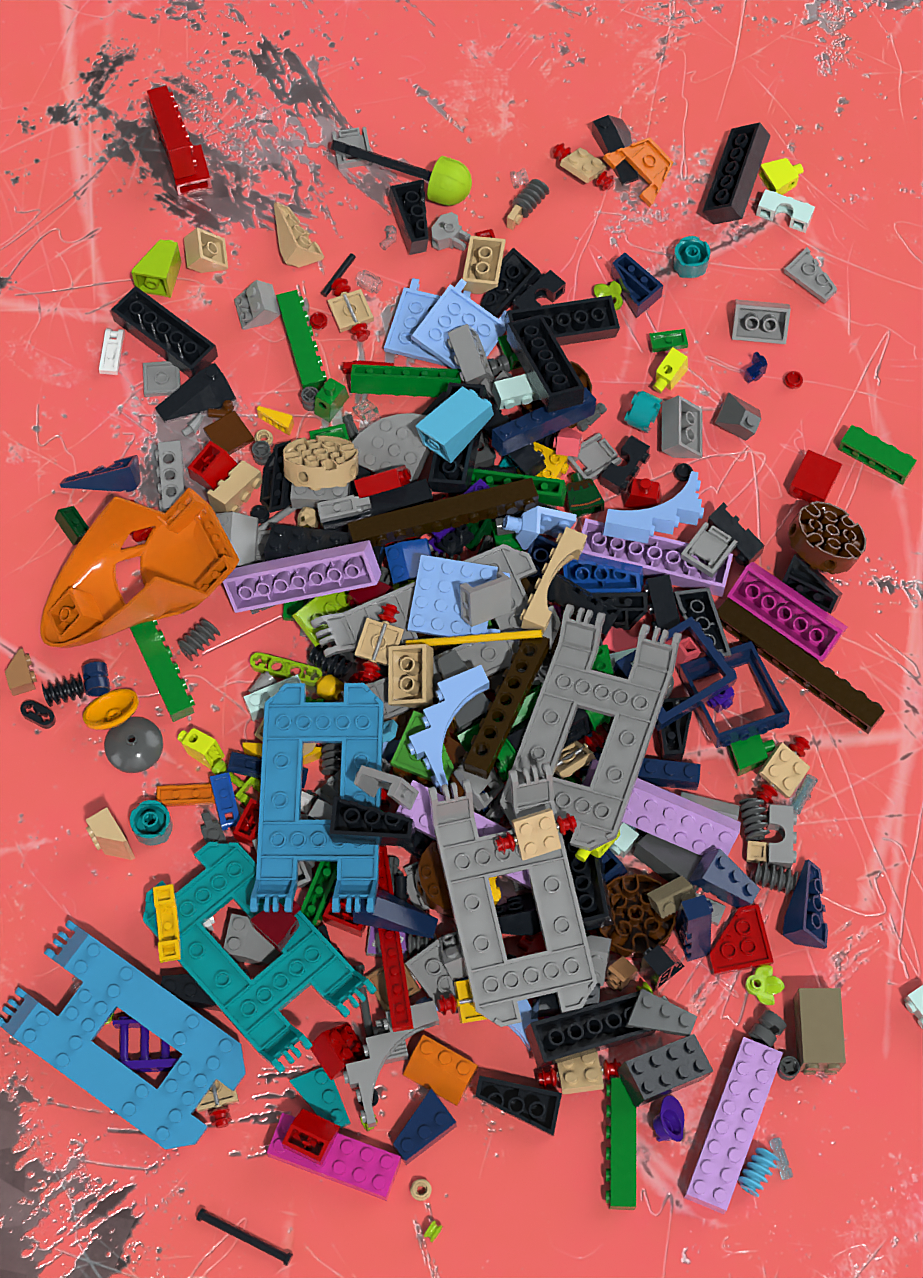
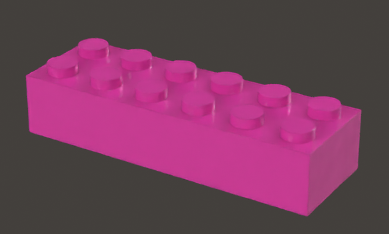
M754 562L746 566L727 597L821 662L829 656L848 628Z
M282 1113L267 1150L268 1157L387 1201L402 1161L401 1156L338 1133L323 1165L320 1166L283 1148L282 1142L296 1117Z

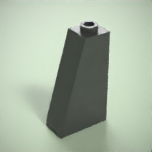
M455 649L452 651L447 650L439 655L437 666L442 681L468 670ZM483 692L467 702L453 718L458 733L487 716V708L490 702Z
M649 833L644 837H639L634 844L636 848L633 855L668 882L682 875L689 881L703 857ZM692 885L696 893L700 887Z

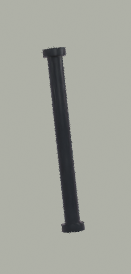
M203 1208L198 1213L196 1220L200 1222L203 1220L283 1261L284 1265H289L293 1256L292 1253L289 1252L287 1254L206 1213V1210Z

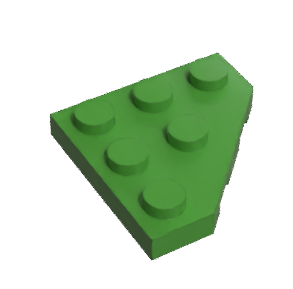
M413 711L390 765L432 782L431 776L433 774L430 769H426L423 758L417 760L415 754H410L407 746L409 744V736L428 729L425 728L421 717H424L423 714ZM443 743V770L447 782H449L454 766Z

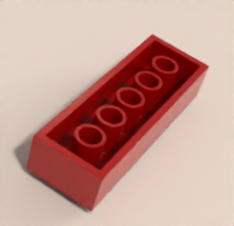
M167 85L147 90L153 119L175 179L196 174L194 167L197 166L195 156H193V145L186 131L184 121H182L173 92H169Z

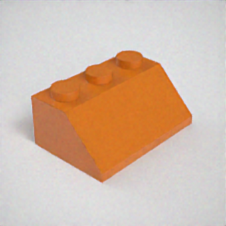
M423 1034L412 1053L403 1076L429 1091L432 1089L436 1095L458 1106L478 1071V1065Z

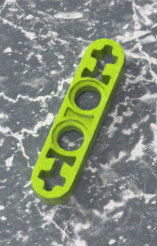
M254 653L250 658L251 668L254 671L263 674L267 671L271 676L282 679L292 677L293 675L290 674L291 669L299 668L301 673L298 677L301 683L309 686H316L319 678L323 676L321 670L317 667L264 653ZM262 659V663L257 666L255 661ZM280 663L283 667L280 671H274L272 669L273 664ZM316 673L318 678L311 680V676Z

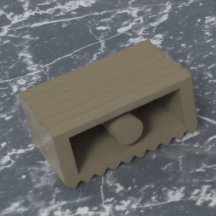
M682 875L651 891L647 896L651 907L664 919L665 916L668 917L669 914L671 915L678 911L682 901L695 898L696 894L692 884Z

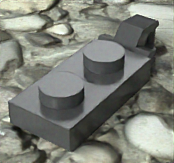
M209 812L201 814L205 825L201 826V832L206 844L208 842L228 844L218 820L212 821Z

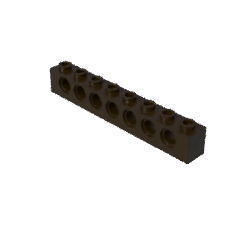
M542 636L540 638L520 639L518 644L519 650L517 653L514 652L510 661L511 667L505 670L503 675L504 681L502 685H498L495 691L496 698L494 702L491 701L488 705V714L486 718H482L479 724L480 731L478 735H474L472 738L470 752L467 751L463 757L462 762L466 772L488 779L550 648V638ZM527 653H532V654H534V655H532V656H527V655H525V654H527ZM519 669L526 670L525 672H518ZM512 685L518 686L515 689L510 688ZM503 702H509L510 704H509V705H503L502 703H503ZM500 718L502 721L496 722L494 719ZM487 735L495 736L491 739L486 738ZM481 751L486 752V754L483 756L478 755L477 753Z

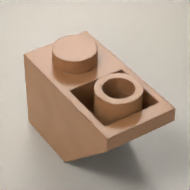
M23 648L17 651L5 671L8 686L13 696L36 689L34 682H37L34 671H30L29 667L32 665L30 655L25 654Z
M622 956L607 969L606 983L613 990L618 989L621 992L637 975L638 969Z

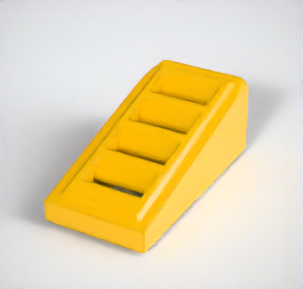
M261 406L257 407L258 418L287 435L291 434L294 426L292 415Z

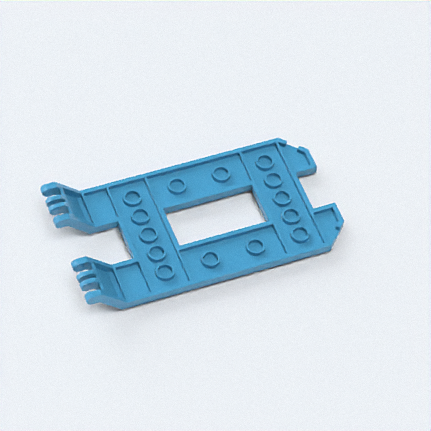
M285 683L279 689L280 691L265 702L257 867L256 881L250 899V911L258 912L259 898H265V912H270L271 899H273V912L279 911V899H285L284 911L292 912L298 883V861H337V881L332 898V912L339 913L341 910L340 900L347 899L346 912L351 913L352 901L355 899V913H360L361 899H367L366 911L374 913L379 878L380 845L334 843L329 835L331 820H300L304 743H342L341 799L358 802V804L367 807H375L381 811V788L378 789L373 798L354 785V781L361 765L382 771L384 703L365 683H344V702H305V683Z
M68 920L65 926L75 932L73 936L68 938L65 933L59 932L57 935L68 943L64 945L54 938L53 943L61 947L62 951L59 955H56L53 950L47 948L44 954L83 982L59 1016L18 987L15 994L25 1000L20 1006L13 999L7 1001L17 1011L13 1012L4 1005L2 1011L11 1015L12 1018L7 1023L0 1017V1026L12 1037L164 1149L196 1145L208 1126L192 1114L216 1080L232 1091H235L246 1075L242 1044ZM117 1007L182 1054L158 1089L92 1042Z

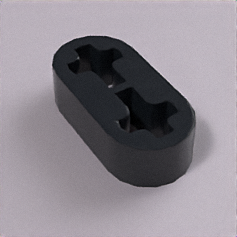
M31 700L21 705L20 711L23 717L45 729L55 725L56 718L53 712ZM27 708H28V709L33 708V710L36 712V714H34V713H32V712H29V713L27 714L26 709H27ZM42 715L47 718L49 715L50 721L46 720L44 722L40 716Z

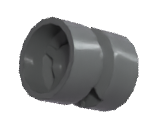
M765 1010L758 1019L759 1024L755 1023L748 1034L754 1041L772 1047L777 1040L776 1036L781 1035L787 1024L777 1014L770 1010Z

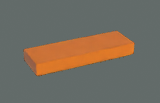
M211 784L157 786L156 801L165 807L216 804Z

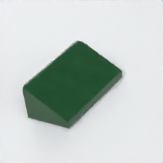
M74 506L59 509L55 516L56 522L72 545L78 544L89 529Z

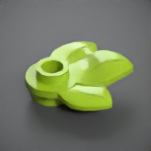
M612 281L609 286L602 283L594 286L596 297L612 295V299L617 300L614 303L615 311L622 307L623 299L620 296L622 288L619 283Z
M770 965L758 967L754 975L749 976L745 982L747 992L751 995H756L759 1002L764 1005H774L773 995L780 993L785 987L781 979L772 976L773 967Z

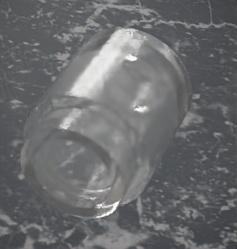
M367 270L358 272L355 279L357 286L370 293L377 294L383 285V281L379 276Z

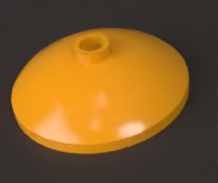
M118 689L105 693L88 705L83 713V721L87 727L95 730L115 728L126 722L135 713L139 704V698L134 691L129 689Z

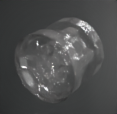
M525 168L520 169L518 172H510L511 182L515 189L519 188L520 185L526 186L529 184Z

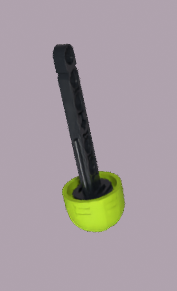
M332 140L330 148L332 150L429 181L427 197L430 201L448 206L456 205L462 202L470 193L472 187L471 174L463 163L455 159L441 156L437 160L433 171H429L359 147Z

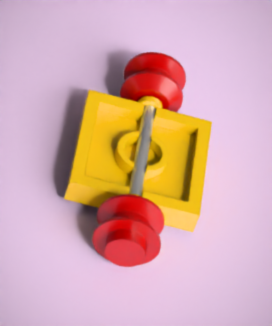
M468 980L454 982L456 998L452 993H449L448 998L440 995V999H437L438 1011L442 1012L443 1015H446V1012L449 1010L452 1014H455L458 1007L460 1023L487 1019L475 1011Z

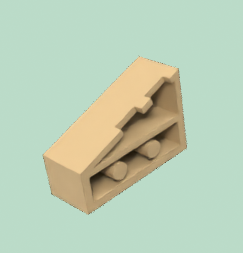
M242 460L229 472L228 475L230 477L225 481L220 480L217 489L214 491L210 489L207 492L210 506L214 512L238 513L241 505L250 499L254 489H258L262 484L261 471Z

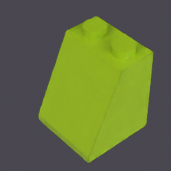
M160 239L132 269L131 273L136 287L147 294L171 298L182 263L178 243L172 240Z

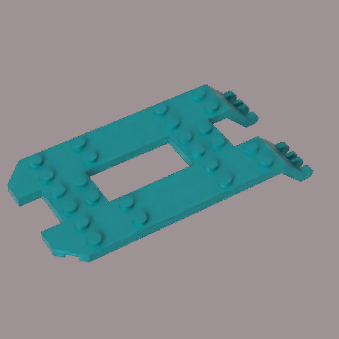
M208 842L194 854L205 870L175 893L181 943V959L177 961L262 1058L281 1074L285 1070L283 1064L278 1061L282 1055L289 1064H293L295 1060L287 1052L288 1050L297 1058H300L302 1056L301 1052L294 1047L297 1042H300L306 1050L313 1046L306 1036L292 1026L280 1013L284 1007L311 985L329 1005L346 1018L350 1014L348 1008L343 1005L346 1000L354 1008H357L360 1005L352 996L353 994L363 1003L366 997L359 989L364 986L370 994H374L377 989L368 978L354 970L301 911L295 915L299 922V928L281 951L282 955L251 980L202 924L232 899L250 919L264 910L265 898H259V911H250V899L256 881L257 863L238 843L219 844L218 842ZM161 881L154 887L164 886L166 884L163 881ZM152 888L146 893L143 922L158 938L157 916ZM279 899V903L283 906L285 899Z

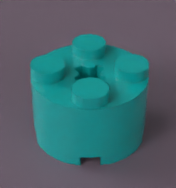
M684 237L675 247L673 266L681 278H696L706 273L710 258V247L707 242L699 240V237Z
M638 391L631 401L633 407L630 411H627L624 421L628 425L648 433L651 429L649 427L650 422L654 423L663 399L645 391Z
M155 800L143 801L131 812L130 825L139 842L153 846L165 843L169 839L173 829V822L169 811L160 802Z

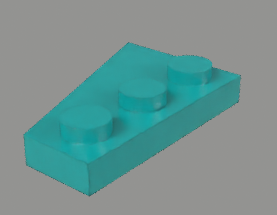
M322 1067L289 1080L316 1115L341 1126L340 1129L351 1124L334 1079L330 1080Z

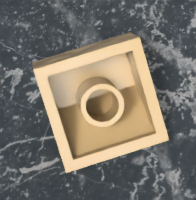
M200 228L194 229L184 237L187 268L200 273L228 269L225 238Z

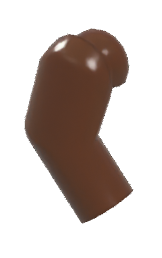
M226 400L220 409L209 408L208 417L222 418L233 412V402Z

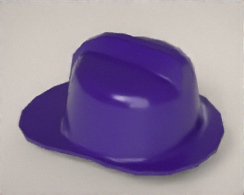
M671 1095L663 1098L661 1111L653 1119V1128L658 1142L671 1140L680 1142L683 1139L684 1111L680 1102Z

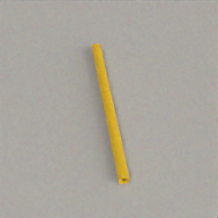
M541 629L406 640V645L427 644L429 646L528 639L540 638L543 634Z

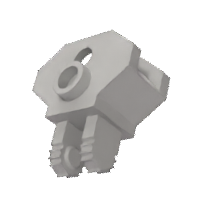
M453 212L441 215L431 228L433 248L442 250L456 247L462 251L467 248L463 241L469 243L471 235L462 230V226L458 222V215Z

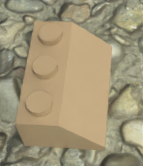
M470 236L463 273V280L467 284L464 286L463 292L465 290L473 294H483L498 287L506 239Z
M427 644L389 647L388 705L411 708L434 705L432 647Z
M107 807L86 819L88 824L86 830L97 850L102 849L105 855L129 860L135 859L127 839Z

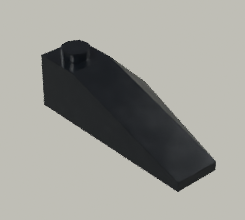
M607 115L593 121L592 135L604 155L632 144L630 131L622 119ZM623 160L613 169L622 185L638 180V172L626 160Z
M512 248L502 260L498 287L486 292L480 306L498 318L513 305L515 297L521 296L529 285H533L538 281V278L542 275L541 272L516 249Z
M214 362L195 374L155 407V410L166 423L186 418L190 414H202L209 408L220 409L224 401L230 400L233 402L236 400V397L224 374Z
M709 587L674 592L678 610L686 620L692 616L695 621L700 623L705 635L712 639L716 650L720 651L724 658L731 657L732 654Z
M532 892L507 898V903L495 905L501 934L534 935L541 931Z

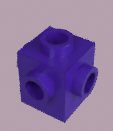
M730 687L707 701L709 707L717 713L723 709H728L733 704L735 695L733 688Z

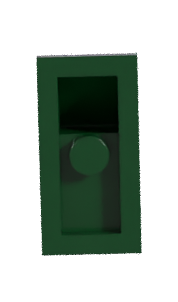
M491 519L480 520L477 523H468L466 525L469 531L474 534V539L466 547L471 551H475L484 535H492Z

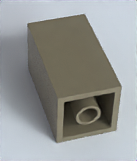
M799 988L793 998L797 1060L800 1063L799 1072H803L804 1075H814L816 1072H824L825 1075H835L846 1063L841 988Z

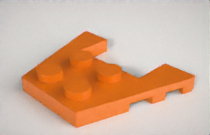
M650 137L635 142L628 147L617 149L615 152H609L602 158L612 169H615L623 160H626L647 181L649 186L639 197L649 207L654 203L674 163Z

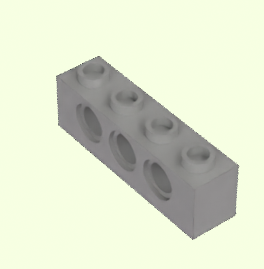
M180 440L159 442L158 450H155L156 461H159V466H156L157 477L161 479V482L158 483V492L162 494V499H159V507L164 513L186 491Z

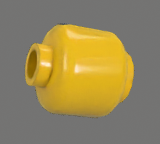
M330 674L322 676L316 683L317 694L327 702H336L343 698L341 692L344 691V683Z

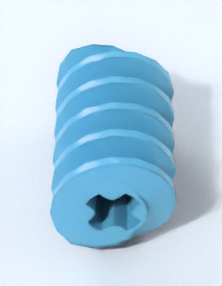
M756 1148L755 1152L757 1155L751 1156L752 1162H748L746 1165L748 1169H743V1176L738 1178L741 1188L755 1197L760 1196L756 1189H764L760 1182L768 1183L765 1174L769 1176L773 1174L769 1168H777L773 1161H780L773 1153L763 1148Z

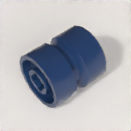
M104 662L85 664L82 667L83 679L86 680L84 682L86 695L97 697L109 693L111 689L109 679L106 678L108 676L107 664Z

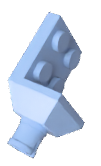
M536 506L524 512L518 518L506 515L502 528L503 530L516 532L518 543L523 550H527L539 534L558 538L559 533H564L566 527L571 528L574 525L577 515Z

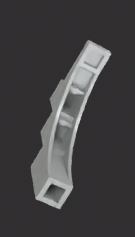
M434 1000L410 1006L414 1029L393 1032L390 1011L385 1012L386 1018L383 1019L385 1031L390 1032L366 1038L367 1044L363 1045L365 1057L370 1056L369 1059L345 1064L347 1069L343 1071L345 1084L350 1083L351 1089L360 1088L356 1090L358 1102H363L364 1110H360L362 1121L363 1123L367 1122L368 1128L377 1126L372 1107L373 1092L378 1075L390 1054L415 1033L439 1025Z

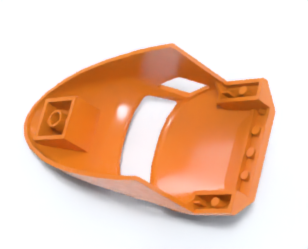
M188 488L166 513L120 497H114L75 547L51 589L43 610L40 625V634L43 642L48 646L56 648L81 646L111 636L135 625L182 614L197 607L230 575L239 562V558L213 508L191 488ZM154 526L144 544L121 550L125 540L132 531ZM140 557V573L145 587L125 604L116 581V564L120 561Z

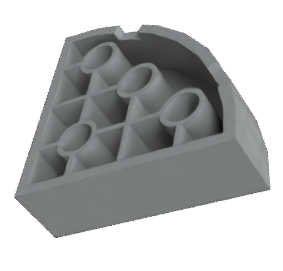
M414 413L396 414L370 424L352 441L354 448L358 450V464L376 473L405 465L411 473L410 482H416L431 452L429 448L422 444L416 429V425L427 415Z

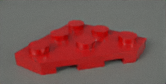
M759 904L740 907L709 954L713 976L774 963Z

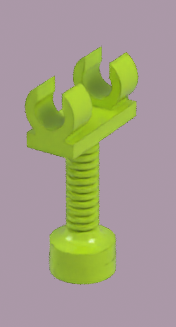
M219 760L214 765L212 773L215 775L227 773L228 764L223 760ZM229 772L231 782L240 788L235 795L236 799L244 806H247L250 797L245 793L251 786L260 792L261 781L250 777L244 783L232 772Z

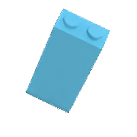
M462 386L416 425L422 444L449 463H452L494 415L492 404L487 399L478 397L477 393L472 389L467 390Z

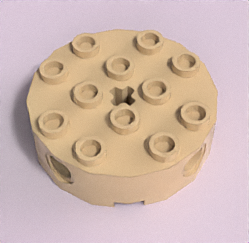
M323 435L316 436V439L307 440L305 437L296 439L288 443L283 449L284 476L294 486L310 487L314 491L336 486L345 487L348 482L354 480L358 475V450L354 448L352 442L340 437Z

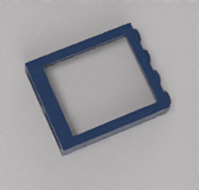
M692 616L668 630L669 635L666 642L673 638L675 632L682 633L688 629L723 678L667 712L661 707L655 725L657 731H660L727 690L737 680L735 670L728 666L723 654L716 650L712 639L705 635L700 623L695 621ZM636 650L615 662L613 670L618 677L628 679Z
M752 641L730 648L732 656L725 658V662L732 668L749 664L775 715L718 733L705 705H700L696 709L716 748L726 747L733 742L744 741L751 736L765 734L769 730L783 728L789 724L790 712ZM708 656L680 664V677L690 697L698 693L693 681L720 673Z

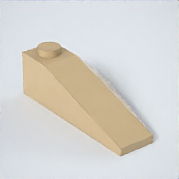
M275 202L274 210L279 249L283 261L289 266L293 265L299 268L323 260L324 255L316 242L312 243L308 237L310 235L309 232L299 226L300 220L290 207Z

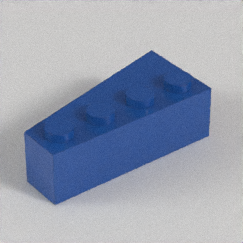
M581 553L578 560L573 559L563 566L564 577L589 592H641L644 585L643 566Z

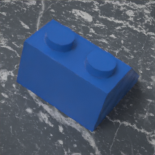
M428 539L404 541L385 547L393 584L399 583L401 585L408 583L410 580L417 579L421 555L432 556Z

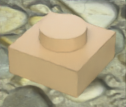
M514 206L507 217V228L513 230L516 225L521 223L523 219L522 207Z
M748 841L746 862L758 863L760 861L761 864L767 862L768 843Z

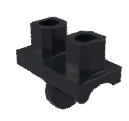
M465 524L461 525L452 533H447L443 540L437 544V548L444 550L450 557L455 554L460 555L463 552V547L474 539V534L469 531L468 526Z

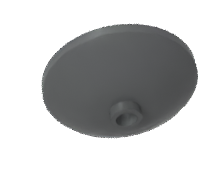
M130 717L123 724L109 730L104 743L105 753L109 762L118 770L126 773H139L149 769L159 760L163 751V737L159 728L150 720L141 717ZM135 738V741L129 742V739Z

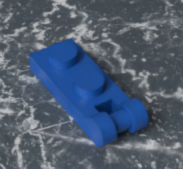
M229 772L210 776L223 831L228 830V827L236 826L240 819ZM233 813V818L226 820L225 814Z

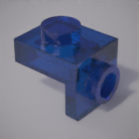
M758 352L753 354L752 363L754 365L745 371L744 380L747 383L759 380L766 373L767 361Z

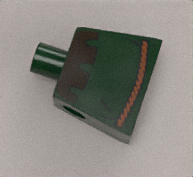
M580 473L572 474L570 476L572 483L566 485L568 513L576 514L577 518L604 511L605 502L593 480L590 478L583 480Z

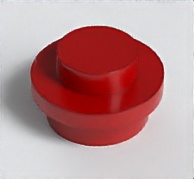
M321 312L314 313L310 318V325L316 330H321L328 324L326 315Z
M791 371L785 376V384L791 389H797L803 383V377L797 371Z

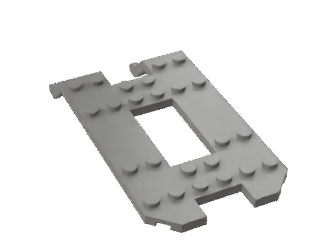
M502 544L465 560L464 562L498 567V571L510 573L512 582L511 597L513 600L511 604L512 612L494 619L501 633L527 631L521 628L522 620H520L523 609H528L529 604H527L528 596L520 580L537 573L530 554ZM416 582L343 613L320 616L312 620L310 623L313 628H317L322 624L328 625V628L316 632L317 638L332 634L319 640L321 646L335 641L336 646L323 651L325 657L355 651L366 619L369 618L382 622L378 614H383L384 610L381 606H386V604L396 606L400 612L394 616L397 622L390 623L392 626L404 629L400 646L406 645V640L419 639L415 632L407 630ZM553 605L548 607V610L552 611V615L543 635L550 638L549 650L552 648L561 625ZM520 639L485 642V644L464 643L449 651L455 649L468 670L482 665L488 677L507 669L511 665L512 655L519 650L518 644ZM527 653V654H525V655H527V656H532V655H534V654H532V653ZM440 654L433 657V700L437 699L435 692L437 690V683L442 681L437 666ZM388 676L376 682L366 684L384 703V721L414 709L411 707L388 705Z
M567 604L563 613L557 648L511 770L515 769L517 771L518 783L523 784V767L528 768L532 782L530 766L535 765L537 767L538 779L541 780L544 779L541 765L542 763L549 762L553 777L578 708L614 717L590 787L553 777V795L557 815L563 819L566 818V813H569L570 816H574L577 823L570 845L592 851L616 839L674 673L682 634L675 632L671 645L665 644L669 635L668 630H663L660 642H657L661 628L656 627L652 640L646 639V636L649 633L650 626L642 624L634 663L628 679L592 670L598 653L602 626L606 614L599 612L595 625L589 624L593 616L592 610H587L584 622H582L585 608L580 607L576 620L570 618L574 612V606ZM508 778L500 804L512 826L511 820L515 819L512 808L510 779Z
M549 762L542 763L541 765L544 773V779L541 780L538 779L537 767L535 765L530 766L532 782L528 768L523 767V784L518 783V774L515 769L508 771L515 819L551 808L556 823L558 815L554 803L553 777ZM469 779L462 781L465 795L462 797H458V789L455 782L450 783L453 799H450L447 784L442 785L444 801L438 802L436 787L428 788L432 824L475 1011L499 1027L522 1022L517 1001L556 992L561 1013L583 1008L588 996L597 984V979L562 834L558 831L561 849L522 861L518 846L516 845L514 852L507 849L505 855H503L502 852L497 851L495 845L497 835L503 838L506 837V832H509L512 836H515L514 830L479 837L474 818L473 795ZM527 870L546 951L507 960L489 878Z

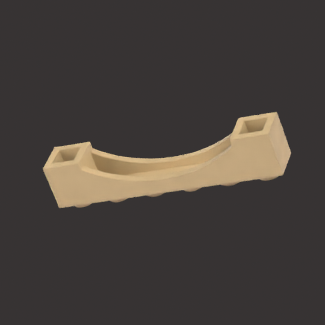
M568 527L565 528L564 533H559L556 540L557 548H552L549 555L551 560L549 563H545L542 570L544 575L542 579L538 578L534 589L537 590L535 594L531 593L527 602L529 607L528 609H523L520 616L522 629L527 631L542 629V634L544 635L552 615V611L548 610L547 605L549 585L564 565L573 559H579L588 535Z

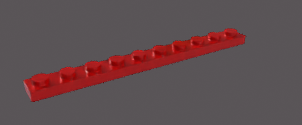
M387 846L379 847L378 889L394 895ZM378 928L393 1032L414 1029L400 933Z

